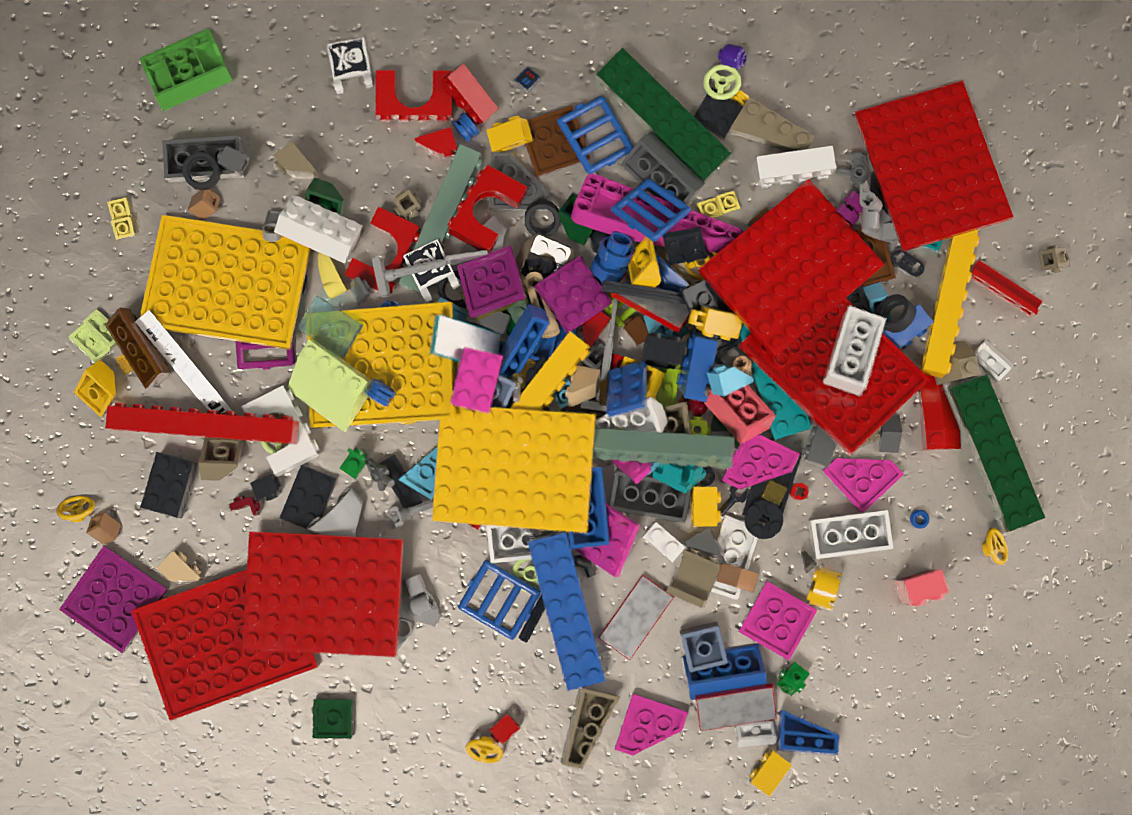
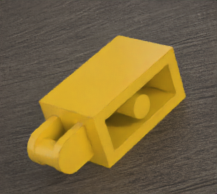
M702 306L700 311L691 309L688 321L690 324L697 325L696 328L702 331V335L713 337L716 334L719 335V338L728 341L731 338L738 339L742 321L734 312Z

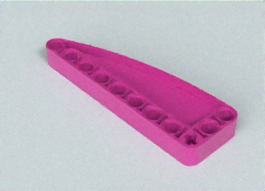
M588 174L576 198L571 219L577 224L607 234L622 232L633 241L641 242L646 237L638 230L629 228L628 223L611 211V207L634 188L597 174ZM650 195L675 214L680 211L679 208L669 201ZM637 196L633 199V201L664 223L670 220ZM627 205L622 208L624 212L652 232H656L659 229ZM691 210L688 215L666 233L701 227L706 251L720 252L744 231L733 225ZM663 236L653 242V244L665 247Z

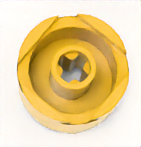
M823 567L815 569L812 581L816 583L814 588L810 587L807 596L810 604L832 610L833 606L830 603L835 602L841 581L837 578H841L843 573Z

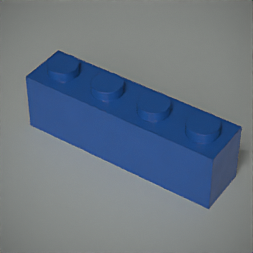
M527 305L499 352V355L503 357L498 374L512 381L513 377L519 375L550 323L544 309Z

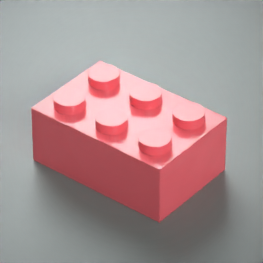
M749 385L725 396L714 395L710 389L707 402L704 403L740 444L768 430L775 418V414Z
M930 569L894 581L901 603H907V605L911 606L923 605L926 603L925 600L928 599L933 601L945 597L944 594L949 593L943 572L938 569Z

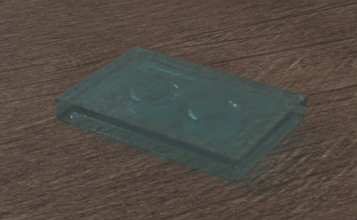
M315 296L297 329L339 357L345 358L363 325L321 297Z

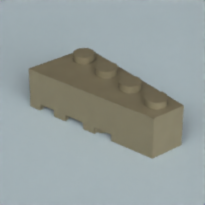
M751 97L745 103L728 132L730 135L740 136L743 139L762 143V145L772 146L785 152L806 150L815 137Z
M585 687L578 688L560 761L563 765L583 769L597 738L600 736L607 719H609L620 697Z

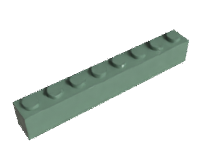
M461 144L459 145L413 251L438 239L444 252V241L451 236L448 233L449 226L447 224L452 216L457 215V208L462 200L465 201L468 197L466 194L468 187L474 184L476 177L473 175L476 169L480 170L483 163L480 152ZM412 274L401 277L399 281L400 286L421 295Z
M595 428L593 458L601 460L613 459L623 462L671 463L681 466H714L718 468H732L734 437Z

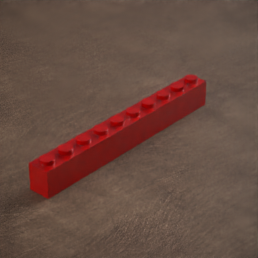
M115 403L114 406H107L105 429L297 445L299 421L293 420L292 416H281V419H274L275 415L263 414L261 418L256 417L254 413H244V416H237V412L225 411V415L218 414L219 411L207 410V413H200V409L188 408V412L181 411L182 408L170 407V410H163V406L151 405V409H146L145 405L133 404V407H126L125 403Z

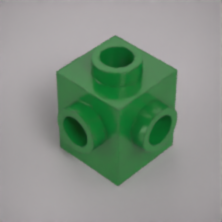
M793 662L790 666L784 667L778 675L780 679L776 685L780 687L782 692L790 696L796 692L801 693L806 686L804 682L810 673L798 663Z

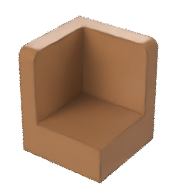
M210 189L200 190L191 197L188 211L199 219L204 220L217 211L221 197Z
M103 512L91 517L86 533L104 545L116 540L121 524Z

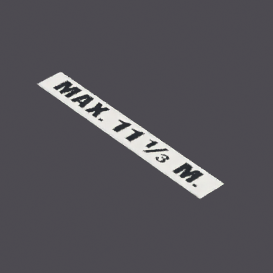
M150 311L135 321L207 410L219 411L218 414L225 415V411L233 412Z

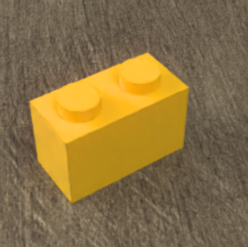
M514 116L509 118V121L506 123H495L492 125V128L487 129L486 132L492 152H505L532 142L533 139L527 119Z
M772 749L770 752L766 751L760 759L762 761L758 768L755 767L749 774V782L769 797L792 767L791 763Z

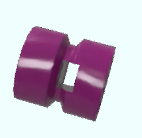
M850 191L844 198L845 203H840L836 208V212L841 214L850 226L853 227L859 220V214L862 215V206L860 205V195Z

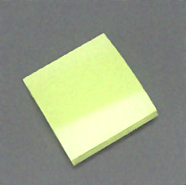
M97 309L82 321L83 324L69 335V339L94 363L102 360L117 345L105 327L109 320Z

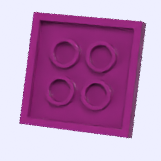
M510 245L457 266L468 311L472 318L526 298L514 252Z
M580 256L534 286L567 334L613 303L606 292L602 291V286Z

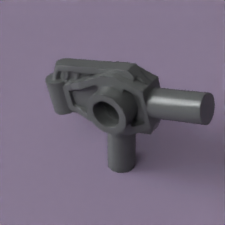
M861 151L851 152V169L837 166L836 174L849 176L850 182L856 186V193L860 195V184L868 179L866 155L862 154Z
M369 458L366 465L373 481L377 482L378 490L384 491L386 489L385 484L393 487L395 482L389 477L387 467Z

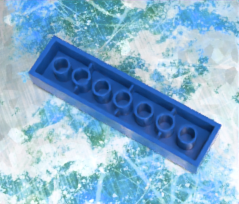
M553 531L527 538L567 691L604 682L605 678L566 531Z

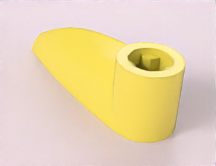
M319 252L318 267L320 277L328 297L332 300L348 290L331 257Z

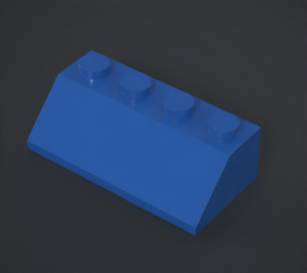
M602 467L592 468L587 533L569 531L570 549L609 545Z
M759 644L724 649L727 664L694 672L689 671L686 656H682L690 700H696V695L767 684L766 671Z

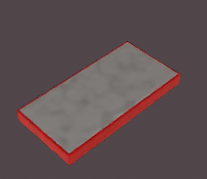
M629 271L626 272L620 282L631 284ZM611 293V297L677 333L690 316L685 304Z
M642 575L598 638L628 660H631L674 597Z
M772 683L695 696L700 732L777 719Z

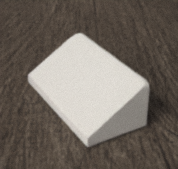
M987 339L974 351L978 363L998 381L1014 365Z
M774 720L735 726L738 748L776 744L777 737Z

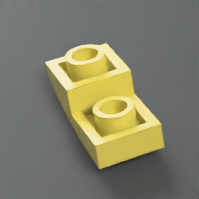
M734 191L696 204L698 213L711 218H717L740 209Z
M127 197L108 201L115 238L120 239L135 235Z

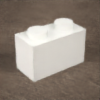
M656 522L643 536L646 541L671 562L685 548Z

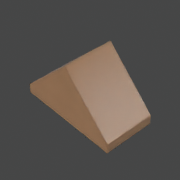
M721 563L722 566L716 582L754 592L759 574Z

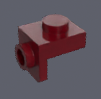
M683 394L678 403L687 402L688 411L695 417H702L708 409L704 401L684 398Z
M240 496L234 498V502L229 503L231 511L250 507L253 516H259L258 511L261 510L259 501L255 500L254 497L245 498Z

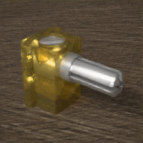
M514 373L508 379L517 382L512 395L513 401L519 402L520 390L525 387L527 379L520 374Z

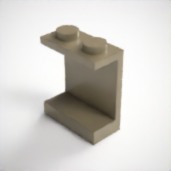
M696 549L683 550V559L672 585L668 586L666 593L704 608L722 565L717 563V558L709 555L705 558Z

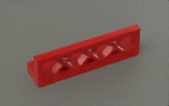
M977 260L970 271L972 272L971 279L1030 318L1038 314V308L1042 304V300L982 261Z

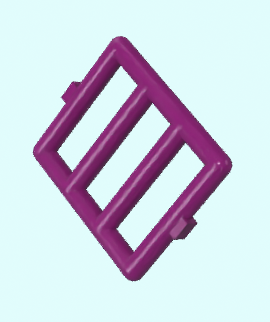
M293 339L291 349H286L287 359L248 362L244 360V350L277 347L235 341L237 367L240 370L257 368L271 370L270 367L293 366L295 364Z

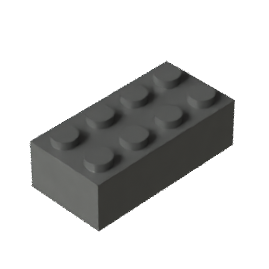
M239 135L163 140L164 178L169 183L186 182L183 177L182 167L188 156L193 153L204 152L210 154L218 162L217 156L221 149L224 150L225 146L243 153V140ZM204 160L195 162L191 166V177L195 181L209 180L213 173L211 164ZM220 166V179L245 177L244 172L240 176Z
M615 471L609 505L623 513L685 523L691 489L684 494L655 478L646 476L636 484L624 472Z

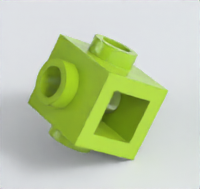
M692 417V420H689L691 435L710 436L711 425H707V421H703V417ZM696 426L701 428V432L698 434L694 432V427Z

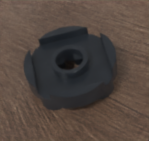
M758 501L748 508L744 515V524L752 536L758 539H770L781 531L783 514L776 504L769 501ZM762 514L769 518L765 526L758 521Z

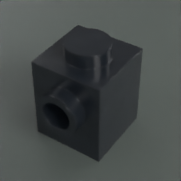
M269 474L250 482L257 501L264 499L270 501L277 498L278 493H281L280 487H282L279 477H275L274 474Z

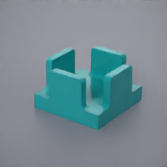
M671 463L659 464V467L653 472V478L684 494L706 476V471L703 470V467L697 465L681 466Z

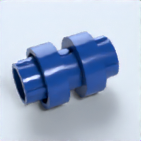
M612 232L610 236L604 237L598 248V254L592 262L591 271L601 286L603 280L620 282L634 255L631 238L622 232Z

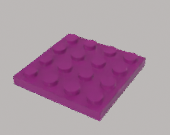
M103 545L59 610L119 652L124 653L138 633L131 610L161 600L168 588Z

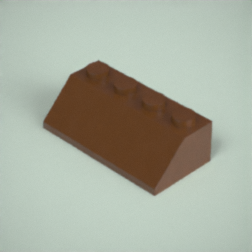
M118 308L105 324V327L145 389L164 381L170 374L167 364L161 359L157 348L153 346L149 338L136 324L135 321L138 319L132 311L127 308Z

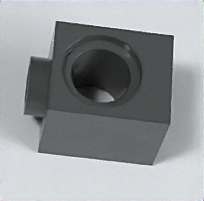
M225 146L224 150L221 149L217 156V163L221 167L242 176L250 159L247 155Z

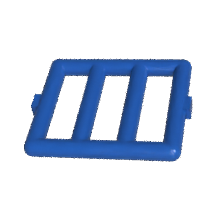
M599 96L584 105L581 103L575 107V110L557 119V124L587 174H593L607 165L609 167L617 162L616 160L629 154L634 148L604 96ZM599 105L602 107L606 115L571 132L566 124L567 122ZM610 121L615 129L614 132L581 149L576 141L577 138ZM617 138L621 139L625 146L624 148L593 165L589 163L586 155Z
M647 178L613 205L611 211L628 223L629 228L638 230L655 242L691 212V208L675 197V193L671 190H665L653 180ZM648 187L679 208L680 211L675 214L644 192V190ZM637 196L670 220L664 223L633 201V199ZM627 205L659 229L656 232H652L624 212L622 208Z
M485 560L474 579H471L467 585L469 588L459 603L458 609L506 638L514 640L525 620L528 621L531 616L530 612L541 592L496 564L491 563V561ZM489 569L498 576L478 611L467 605ZM506 579L513 583L514 587L493 621L484 616ZM523 589L530 593L531 596L510 631L501 626V623L520 590Z

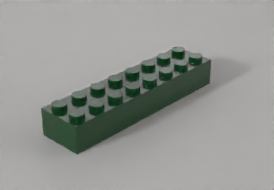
M623 47L596 73L595 80L704 183L730 158L731 152Z
M988 374L948 389L1004 532H1011L1046 518Z

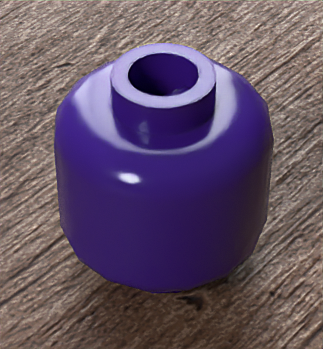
M726 44L723 49L719 50L718 60H720L721 65L735 68L738 71L746 64L747 52L741 46Z

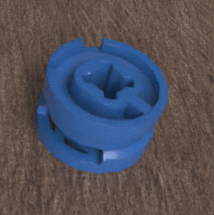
M465 113L459 115L460 118L455 121L453 120L451 123L460 136L468 143L473 136H477L480 133Z
M374 378L371 381L370 388L368 387L365 390V394L384 406H388L390 398H393L396 394L388 385Z

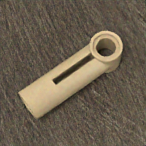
M531 272L525 277L524 283L531 305L541 308L537 298L540 294L535 287H531V284L533 282H541L544 279L541 274ZM542 299L550 321L542 338H551L560 333V328L556 317Z

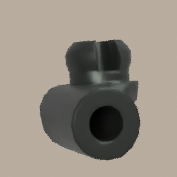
M575 555L573 557L575 567L584 568L587 578L596 575L592 562L582 555Z

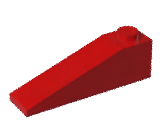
M925 374L930 380L920 389L919 393L922 451L961 449L960 428L942 384H936L935 376Z

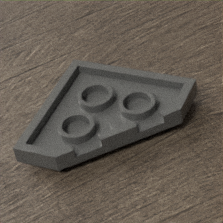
M491 152V167L527 186V193L517 209L498 198L490 197V210L526 211L532 202L547 200V190L511 153ZM538 209L536 211H547V209Z

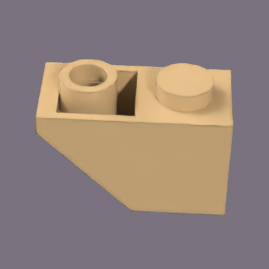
M578 366L576 373L571 376V386H568L566 389L568 406L572 407L596 397L600 382V370Z
M172 551L156 567L169 581H195L204 578L201 575L202 571L195 564L191 566L186 561L188 557L181 551Z

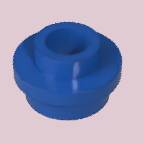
M915 510L910 515V523L917 529L925 528L929 523V515L924 510ZM917 516L922 517L921 523L916 521Z

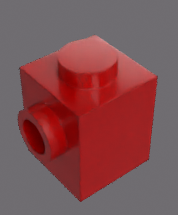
M507 713L490 728L492 732L490 736L496 743L501 742L504 744L520 729V726Z

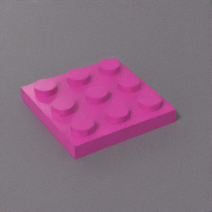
M605 502L609 545L577 548L574 550L613 577H619L640 525Z
M766 581L738 632L783 658L790 660L815 616L817 609Z

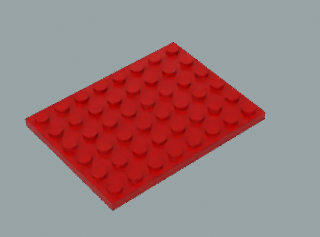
M963 80L854 112V117L902 252L1013 220L1014 216Z
M810 179L698 269L703 278L773 358H776L885 265L842 215L836 212L835 207Z
M847 298L776 358H773L751 333L739 345V348L849 456L861 447L930 380L882 333L866 388L860 396L823 383L843 314L849 306L856 308Z
M249 531L242 649L397 657L404 539Z
M247 569L131 610L169 721L318 668L314 653L242 649Z

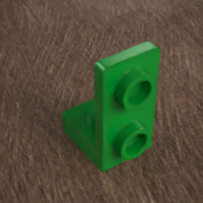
M355 447L354 450L351 448L347 450L349 455L339 468L354 479L358 477L368 461L365 458L367 454Z

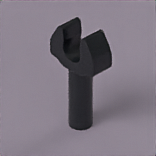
M731 487L728 490L730 498L718 510L721 512V517L736 502L744 503L748 492H744L741 497H737L735 492L738 488Z

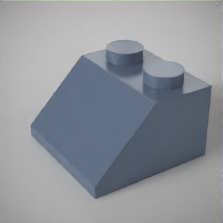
M717 621L679 630L690 672L728 663Z

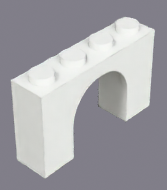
M284 386L242 406L244 413H254L256 417L262 418L263 414L292 416L293 420L299 421L297 445L289 444L285 448L266 457L274 474L278 477L318 457L317 451L320 450L315 439L311 440L309 436L311 430L308 424H303L302 411L299 406L295 407L292 401L295 399L290 389L287 390Z

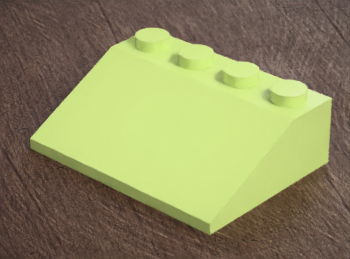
M308 340L298 356L287 390L290 389L292 394L346 432L367 400L368 395L365 394V390L368 387L370 388L372 380L320 342Z

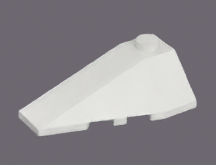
M650 397L646 398L645 408L609 417L606 414L596 419L595 428L662 433L668 420L662 404Z

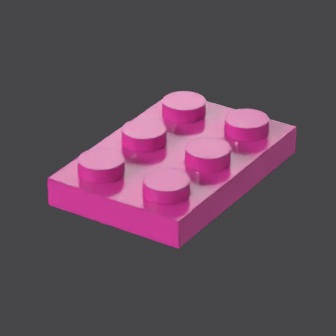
M464 347L450 404L489 413L503 356Z

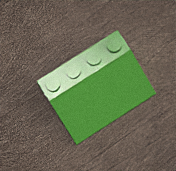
M209 28L140 57L146 76L154 91V96L162 111L232 81Z

